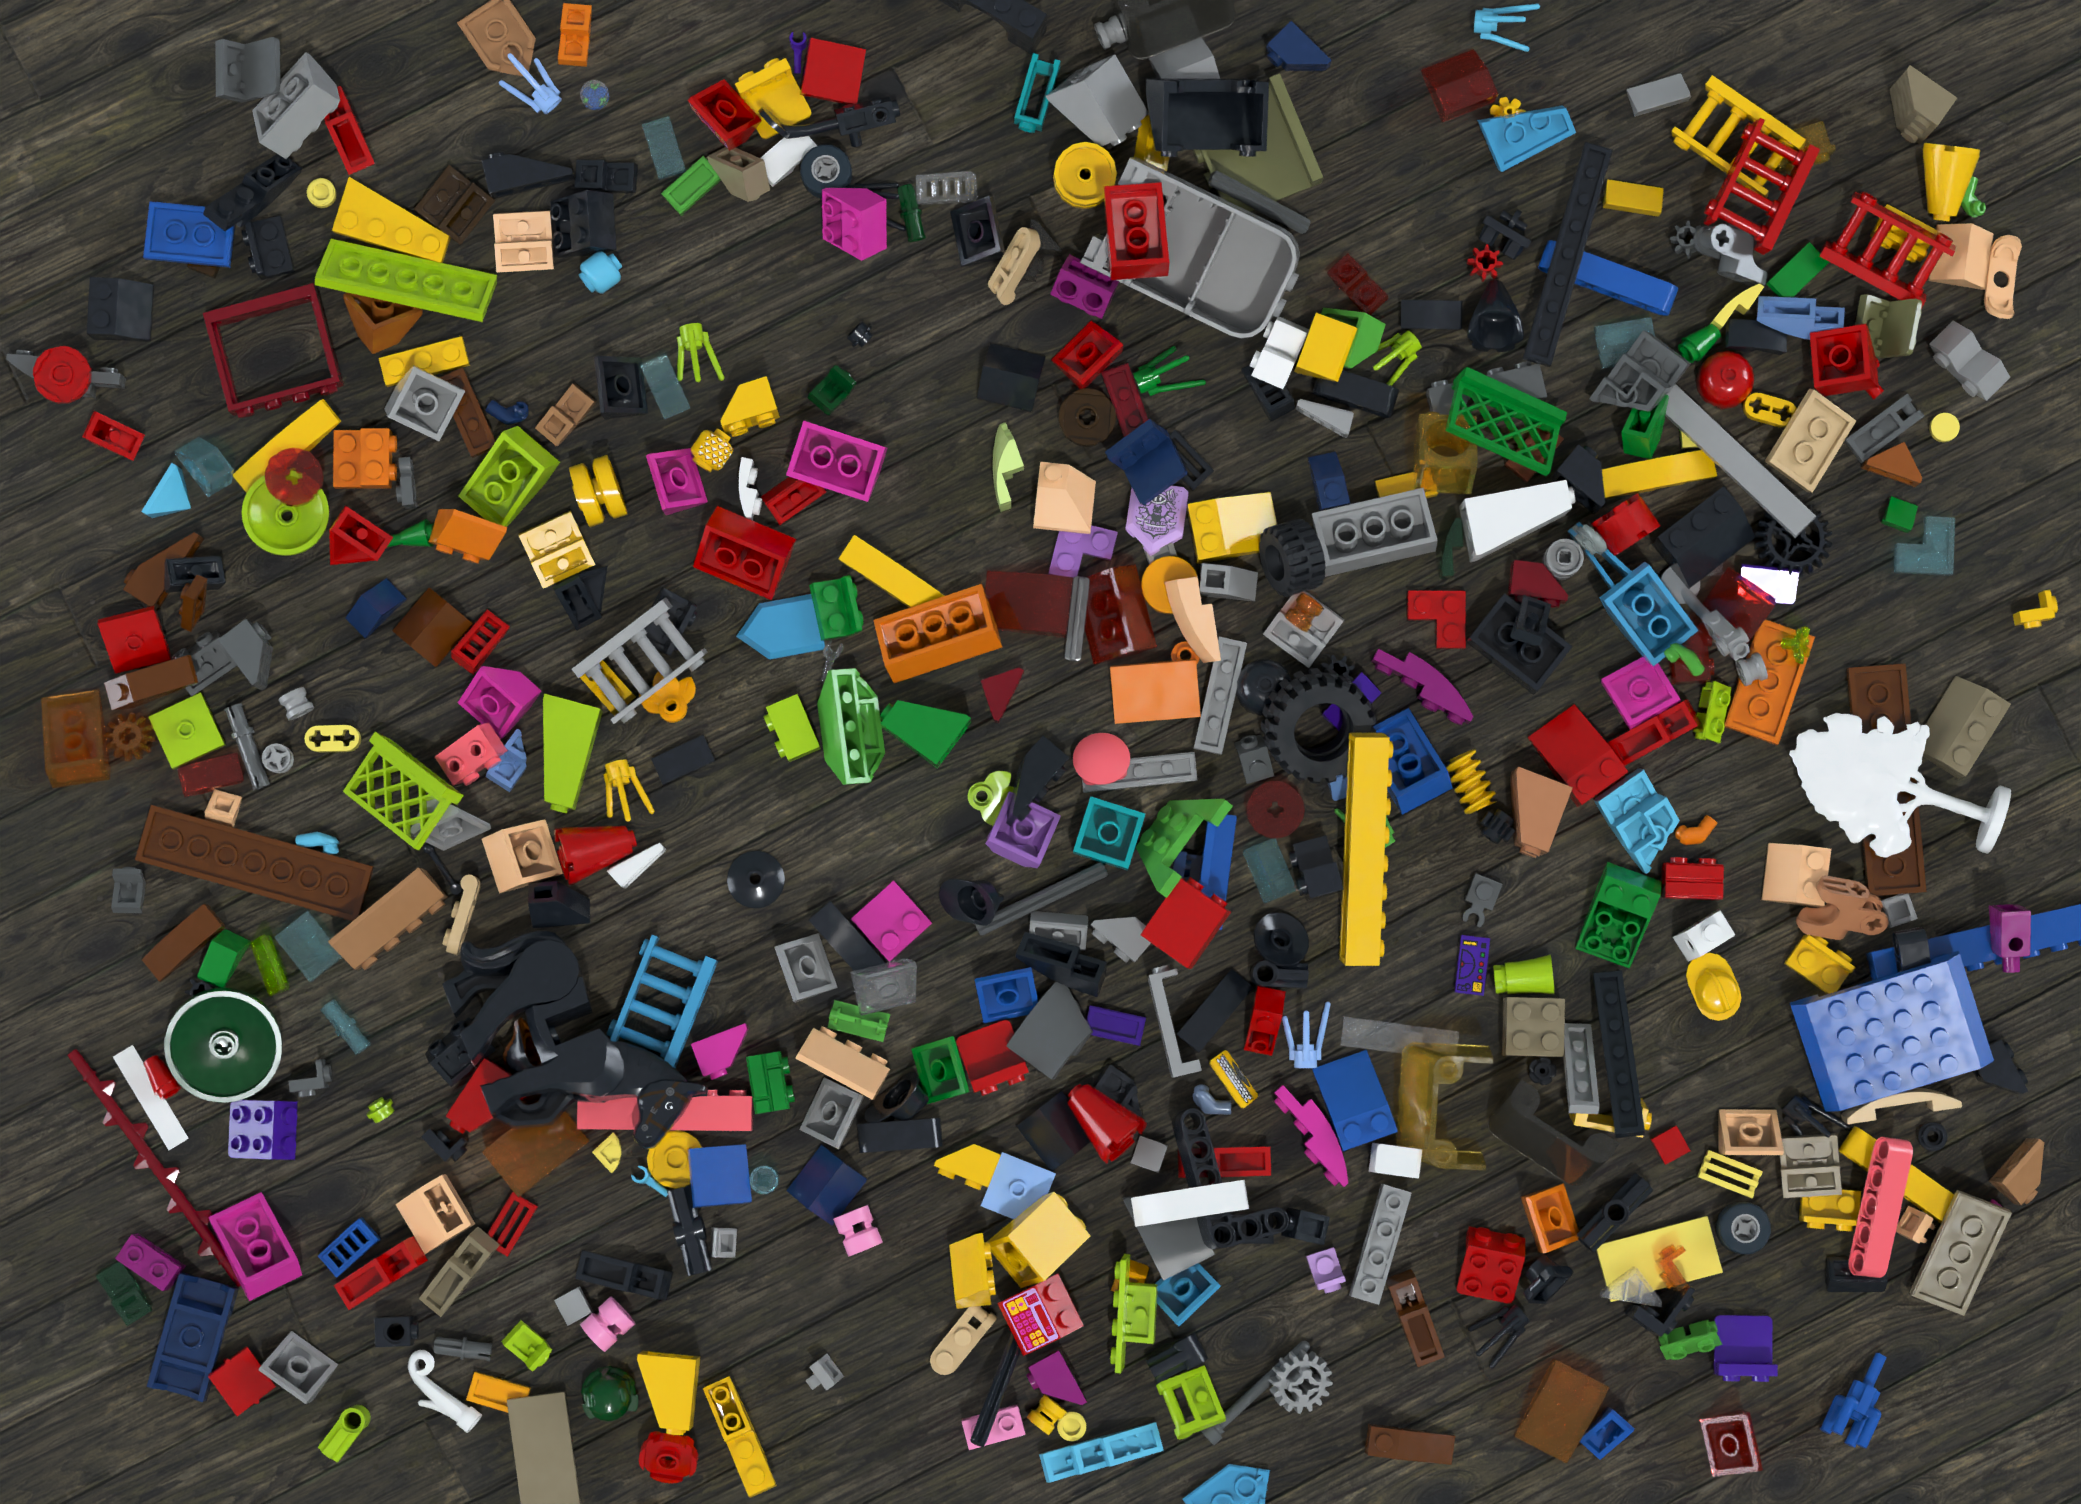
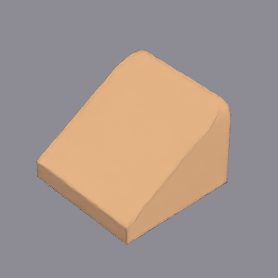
M214 789L205 810V820L234 827L242 797Z

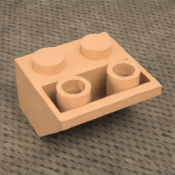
M446 1174L437 1177L396 1204L424 1254L475 1225L474 1220Z

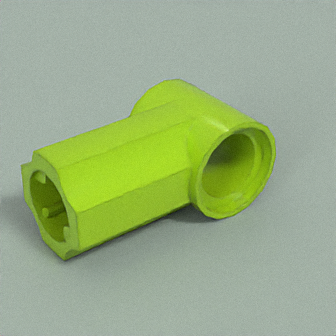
M354 1405L341 1413L337 1423L318 1446L325 1456L336 1462L341 1460L360 1433L369 1425L371 1416L367 1408L362 1405ZM351 1412H355L361 1417L359 1427L350 1424L349 1414Z

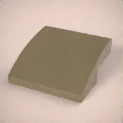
M1832 1133L1829 1138L1823 1134L1781 1137L1784 1154L1780 1155L1783 1198L1842 1195L1837 1133Z

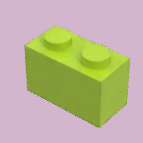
M798 694L766 707L768 714L763 717L769 731L775 730L779 741L774 743L781 758L786 756L788 761L791 762L821 749Z

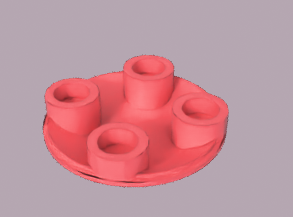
M1095 733L1085 737L1078 743L1073 753V765L1085 784L1106 785L1121 780L1127 775L1130 765V752L1126 744L1117 736L1108 733Z

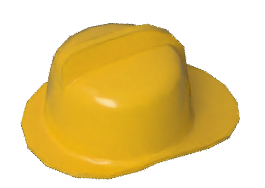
M1706 953L1690 962L1686 974L1687 982L1701 1013L1707 1018L1717 1021L1728 1019L1734 1015L1740 1007L1741 993L1727 961L1718 954Z

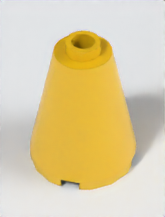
M1924 143L1923 161L1927 212L1933 214V220L1950 221V216H1957L1980 157V149Z

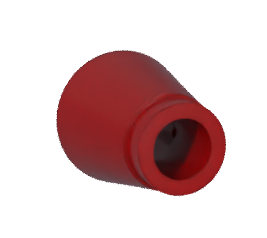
M158 1055L148 1058L143 1063L154 1095L159 1096L161 1100H165L180 1091L181 1086Z

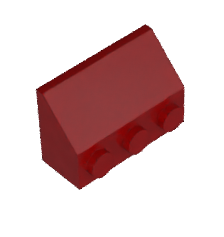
M717 506L705 526L693 567L772 600L790 560L796 539Z

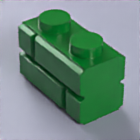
M782 1051L746 1057L755 1114L791 1109L790 1103L795 1102L793 1085H787L785 1074L790 1073L788 1056L782 1057Z

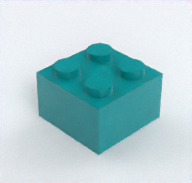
M1090 796L1073 854L1128 870L1145 813Z

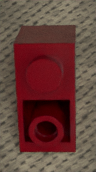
M1514 560L1511 563L1507 596L1514 598L1516 603L1521 604L1524 595L1549 603L1552 608H1559L1560 604H1565L1568 601V594L1543 563Z

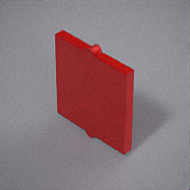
M247 1346L230 1359H224V1363L208 1375L210 1381L236 1416H239L253 1404H259V1399L276 1387L269 1377L259 1371L261 1365Z

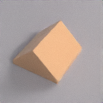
M1972 223L1937 225L1936 230L1938 231L1936 235L1942 233L1950 237L1956 249L1953 257L1943 252L1928 281L1985 290L1989 255L1994 234Z
M1719 1109L1718 1154L1783 1155L1784 1149L1777 1110Z

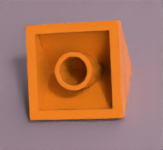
M1564 1183L1521 1196L1538 1252L1548 1253L1578 1240L1575 1235L1579 1229Z

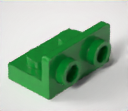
M850 575L840 579L816 582L809 585L821 641L853 636L862 631L863 615L857 607V587L852 582Z

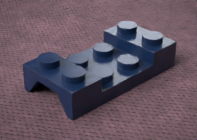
M179 1273L147 1387L185 1395L199 1402L207 1401L212 1385L208 1375L214 1371L227 1322L233 1312L239 1291L238 1287L187 1273Z

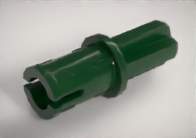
M912 184L902 185L897 191L902 208L900 217L904 218L908 242L924 240L926 236L920 216L922 210L918 208L914 186Z

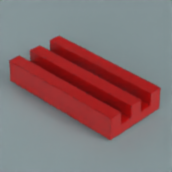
M512 1192L488 1232V1235L493 1238L515 1201L519 1202L518 1207L497 1240L500 1246L496 1250L507 1257L538 1208L537 1205L515 1192ZM524 1207L529 1208L507 1247H502L503 1242Z

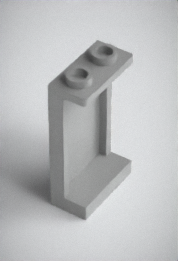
M1170 965L1153 968V974L1147 976L1171 1078L1202 1071L1199 1059L1186 1063L1181 1061L1162 979L1177 976L1178 971L1177 969L1171 970Z

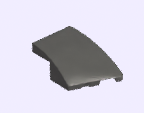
M1643 330L1630 350L1622 355L1608 377L1603 378L1589 399L1593 402L1651 411L1673 388L1691 363L1649 331Z
M1055 982L1032 1009L1006 1046L1047 1077L1055 1079L1069 1057L1079 1054L1093 1031L1087 1019L1084 1018L1082 1009L1074 999L1069 988Z
M1126 1196L1122 1199L1135 1223L1132 1197ZM1197 1217L1137 1227L1163 1281L1215 1255L1213 1249L1208 1248L1202 1240Z

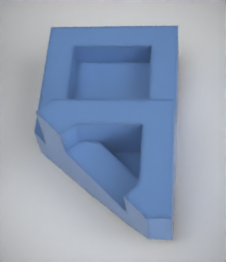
M519 729L515 730L504 745L508 751L500 756L502 761L486 773L488 779L508 792L513 789L527 767L526 753L524 752L522 735Z

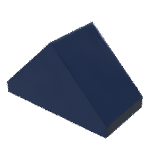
M386 578L362 594L345 619L367 639L407 599Z

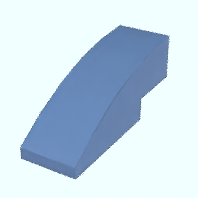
M1759 296L1757 321L1785 334L1810 340V333L1843 328L1845 308L1816 307L1815 298Z

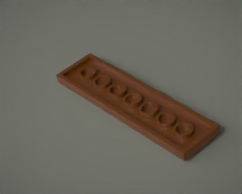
M1906 664L1847 668L1850 714L1862 719V733L1868 734L1871 730L1877 729V719L1883 716L1892 722L1894 726L1893 734L1907 730L1906 724H1911ZM1910 777V781L1917 784L1916 779ZM1906 791L1897 793L1899 804H1906L1916 797ZM1919 806L1915 808L1907 820L1912 841L1910 846L1904 851L1889 857H1880L1870 847V842L1875 840L1876 836L1869 834L1862 839L1866 887L1870 894L1885 896L1927 892Z
M154 805L150 807L135 860L351 921H354L361 914L374 870L373 866Z

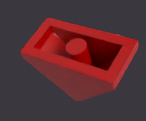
M345 506L329 529L330 565L378 561L393 537Z

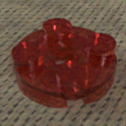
M299 448L285 449L272 456L265 470V483L270 494L282 504L291 507H299L310 503L319 490H321L324 482L323 470L318 460L311 452ZM292 470L302 474V478L298 479V484L292 485L291 480H286V476L290 475Z
M1266 782L1254 790L1250 796L1246 807L1247 818L1255 832L1266 838L1280 839L1287 837L1298 828L1303 820V799L1293 787L1285 782ZM1272 802H1277L1278 807H1283L1284 809L1283 812L1279 813L1278 818H1273V815L1267 812V808L1272 807Z

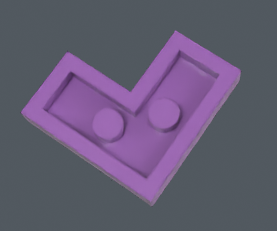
M1092 525L1090 534L1059 531L1048 575L1073 581V578L1078 576L1083 554L1111 561L1118 532Z

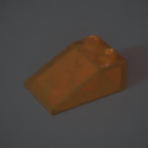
M99 689L41 698L45 771L52 788L110 780L109 754Z
M565 1111L553 1125L522 1129L511 1128L482 1151V1153L518 1197H522L590 1141L580 1129H577V1125Z
M1552 1359L1514 1437L1567 1463L1595 1417L1609 1387L1556 1359Z

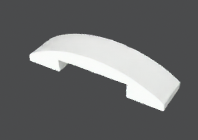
M1245 1180L1131 1198L1135 1227L1249 1209Z

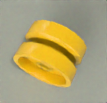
M1082 142L1071 145L1062 152L1056 161L1053 175L1056 192L1064 202L1072 207L1087 209L1098 206L1105 201L1104 186H1115L1117 175L1115 161L1109 152L1098 144ZM1085 170V173L1090 172L1091 176L1089 179L1084 180L1080 177V172Z
M608 455L593 459L592 467L596 477L593 479L585 464L581 463L569 467L573 482L572 488L579 508L583 511L589 527L604 523L605 516L601 505L604 503L612 518L616 519L628 515L624 498Z

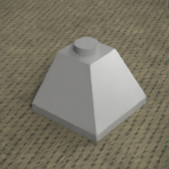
M412 366L397 383L384 409L388 418L440 441L465 390L416 366Z

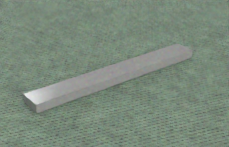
M1676 384L1667 393L1669 400L1665 416L1796 538L1816 518V515Z

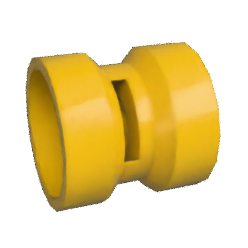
M1044 1394L1039 1400L1038 1408L1032 1410L1027 1418L1043 1432L1050 1435L1054 1430L1055 1422L1062 1419L1067 1411ZM1042 1411V1412H1043L1044 1414H1046L1049 1418H1051V1421H1050L1047 1417H1045L1042 1413H1040V1412Z

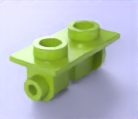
M1713 681V683L1706 682V686L1702 687L1699 707L1707 709V713H1697L1702 724L1693 729V732L1696 733V739H1708L1720 743L1725 729L1724 722L1727 707L1731 699V687Z

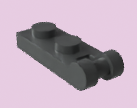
M1908 393L1845 439L1844 442L1860 463L1864 462L1925 416L1920 409L1917 411L1911 403L1912 398ZM1900 409H1902L1908 417L1904 421L1896 413Z

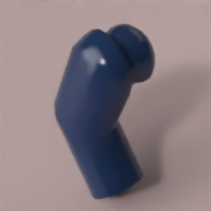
M492 400L485 412L503 424L511 425L524 421L529 415V408L522 401L505 408Z

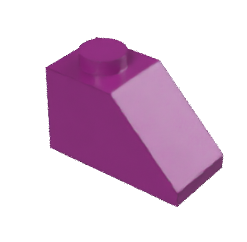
M1059 1349L1028 1366L1030 1373L1026 1374L1034 1390L1040 1388L1043 1394L1080 1405L1087 1403Z

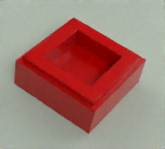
M1676 1125L1650 1139L1664 1165L1691 1151Z

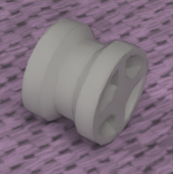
M1116 15L1110 17L1105 23L1097 22L1094 24L1097 37L1104 50L1109 49L1113 43L1121 44L1126 41L1123 29Z
M1758 652L1752 654L1748 659L1740 658L1735 661L1739 678L1745 687L1751 685L1754 680L1763 681L1768 679L1766 666Z
M304 687L290 691L278 699L280 704L285 706L287 710L286 716L289 721L297 719L314 709L312 702H309L306 698L307 692Z
M275 743L267 746L263 751L262 763L268 770L281 774L291 769L294 763V755L286 746Z

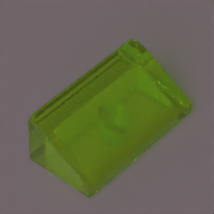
M262 935L250 945L269 996L289 990L290 987L271 936Z

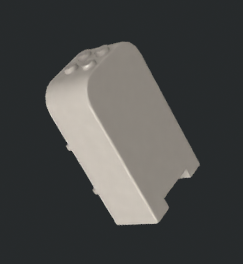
M1130 157L1118 182L1119 185L1162 182L1170 264L1168 276L1122 279L1117 281L1228 335L1238 338L1253 337L1268 325L1273 316L1278 318L1287 302L1282 299L1285 291L1290 292L1299 277V274L1294 273L1300 258L1299 245L1294 236L1286 229L1138 157ZM1107 233L1105 237L1097 234L1093 236L1080 263L1110 277Z

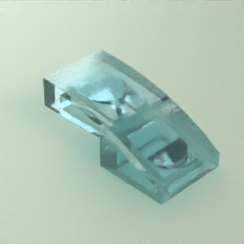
M666 353L640 364L664 420L690 408Z

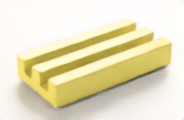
M1707 1150L1697 1177L1746 1197L1753 1198L1755 1188L1758 1186V1180L1763 1171ZM1711 1158L1751 1173L1753 1177L1749 1179L1709 1162ZM1707 1168L1748 1184V1190L1705 1174Z

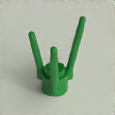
M1172 346L1147 364L1138 367L1139 371L1133 373L1141 394L1148 392L1150 396L1160 392L1202 386L1206 384V381L1197 380L1157 386V384L1161 383L1160 374L1189 360V356L1186 355L1158 369L1154 367L1175 352L1176 346Z

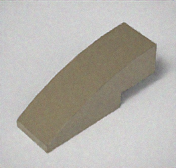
M479 1227L475 1228L442 1267L419 1300L442 1317L500 1244Z

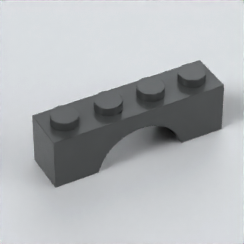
M1530 361L1515 364V369L1504 371L1503 367L1487 371L1486 376L1541 401L1547 398L1540 364L1532 365ZM1448 380L1432 383V388H1428L1425 393L1433 426L1445 424L1448 421L1455 391L1452 389L1453 383L1448 384ZM1462 394V399L1467 404L1471 397ZM1463 415L1457 417L1456 421L1461 420Z

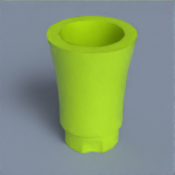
M1551 955L1518 962H1507L1505 966H1493L1496 994L1507 992V994L1542 993L1554 995Z

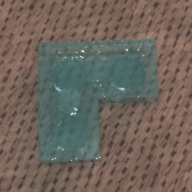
M1926 516L1924 518L1923 544L1896 543L1894 573L1953 575L1955 518Z

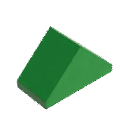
M224 929L211 941L197 978L215 987L225 988L250 946L251 941Z

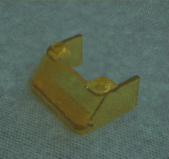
M1417 1042L1408 1044L1401 1054L1397 1115L1398 1132H1396L1397 1146L1422 1149L1421 1162L1437 1168L1486 1171V1163L1482 1152L1457 1151L1456 1146L1451 1141L1435 1139L1439 1084H1453L1457 1082L1463 1074L1464 1062L1493 1064V1055L1490 1047Z

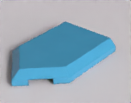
M811 594L759 603L736 636L769 660L826 650L825 642L821 641Z
M1228 1464L1185 1496L1183 1501L1186 1504H1265L1270 1470Z

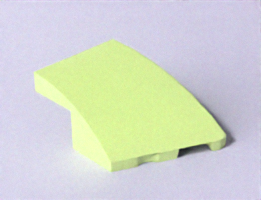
M1006 422L998 427L993 449V481L1000 512L1011 509V498L1005 480L1013 478L1014 473L1024 470L1015 439L1008 429Z

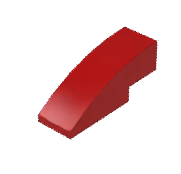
M338 86L337 89L340 97L338 107L335 111L329 113L324 120L348 175H351L374 165L375 162L345 92L341 86Z
M1687 699L1608 742V745L1613 749L1623 765L1626 766L1702 723Z
M1270 1147L1213 1148L1221 1177L1271 1176ZM1192 1148V1154L1199 1158L1201 1149ZM1178 1149V1178H1186ZM1201 1172L1199 1177H1208L1205 1172Z
M414 1236L373 1259L335 1284L334 1287L348 1310L421 1266L428 1259Z

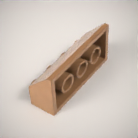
M418 867L328 942L353 969L360 970L363 968L365 971L378 961L376 956L384 949L386 952H389L401 942L398 938L403 933L408 931L410 934L423 924L421 919L429 912L431 915H434L446 905L443 901L448 896L427 870Z

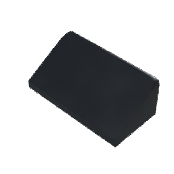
M221 556L166 559L165 593L182 592L186 583L191 584L197 574L208 579L207 590L220 589L226 583Z
M1827 1256L1826 1281L1828 1292L1885 1291L1888 1283L1887 1272L1881 1278L1853 1275L1849 1270V1256Z

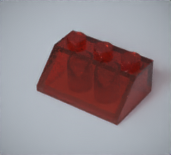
M1136 564L1112 567L1088 576L1090 585L1085 632L1093 664L1136 655L1156 648L1157 645Z

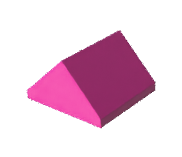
M691 448L646 455L665 515L708 502L697 465L692 461L694 456L691 453Z

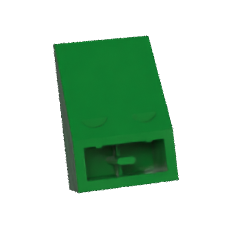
M1607 862L1575 949L1630 969L1661 896L1662 881Z

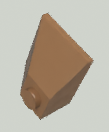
M2026 1138L1989 1180L1995 1188L2015 1205L2028 1204L2038 1193L2035 1189L2041 1181L2044 1142L2041 1139Z

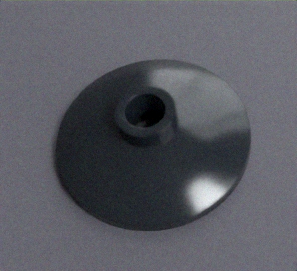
M750 851L740 855L730 866L727 875V884L731 895L738 903L749 908H763L775 902L781 895L785 883L784 871L780 863L772 855L762 851ZM753 874H759L761 877V881L756 885L750 882V877Z
M1270 913L1265 915L1254 929V943L1258 952L1272 964L1283 967L1292 966L1299 963L1307 954L1309 948L1308 934L1303 925L1288 914ZM1275 941L1280 942L1281 946L1277 945Z

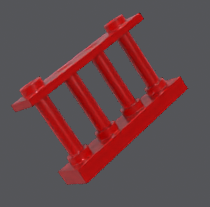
M1759 118L1752 124L1748 123L1743 130L1741 138L1744 141L1716 198H1712L1705 208L1704 214L1707 217L1704 224L1709 226L1716 222L1717 218L1732 224L1754 236V240L1757 241L1754 250L1764 255L1772 250L1820 149L1811 144L1797 151L1760 132L1765 120ZM1754 142L1790 160L1791 165L1794 166L1790 175L1786 174L1784 176L1749 158L1748 155ZM1742 167L1779 186V190L1782 192L1778 200L1774 199L1771 201L1735 182ZM1730 192L1767 211L1766 215L1770 217L1766 225L1758 226L1724 208L1723 206Z
M1854 192L1851 202L1857 205L1856 210L1839 239L1833 243L1825 242L1820 251V257L1899 300L1919 299L1922 301L1923 307L1927 295L1923 293L1924 289L1922 287L1943 252L1953 257L1956 246L1952 244L1953 240L1942 233L1935 235L1876 203L1877 199L1869 193L1862 192V194ZM1870 212L1883 220L1863 254H1859L1856 257L1848 252L1847 246L1866 213ZM1894 225L1908 234L1888 268H1884L1882 271L1873 266L1874 262L1872 260ZM1919 238L1932 245L1933 248L1913 282L1906 284L1898 279L1899 276L1897 274Z

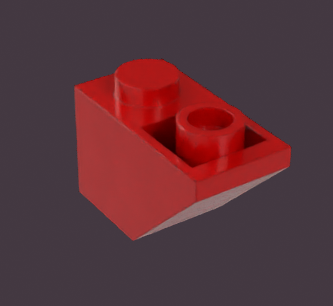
M1257 986L1244 1050L1272 1056L1283 1015L1286 991Z

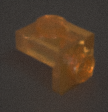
M1673 1244L1667 1246L1658 1253L1660 1258L1655 1261L1662 1271L1659 1274L1660 1279L1668 1289L1673 1287L1675 1291H1680L1688 1286V1283L1672 1261L1686 1251L1681 1245L1677 1247Z

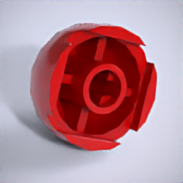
M1731 351L1717 352L1706 358L1696 376L1697 391L1702 399L1720 409L1734 408L1744 402L1752 392L1754 384L1753 368L1748 360L1739 353Z

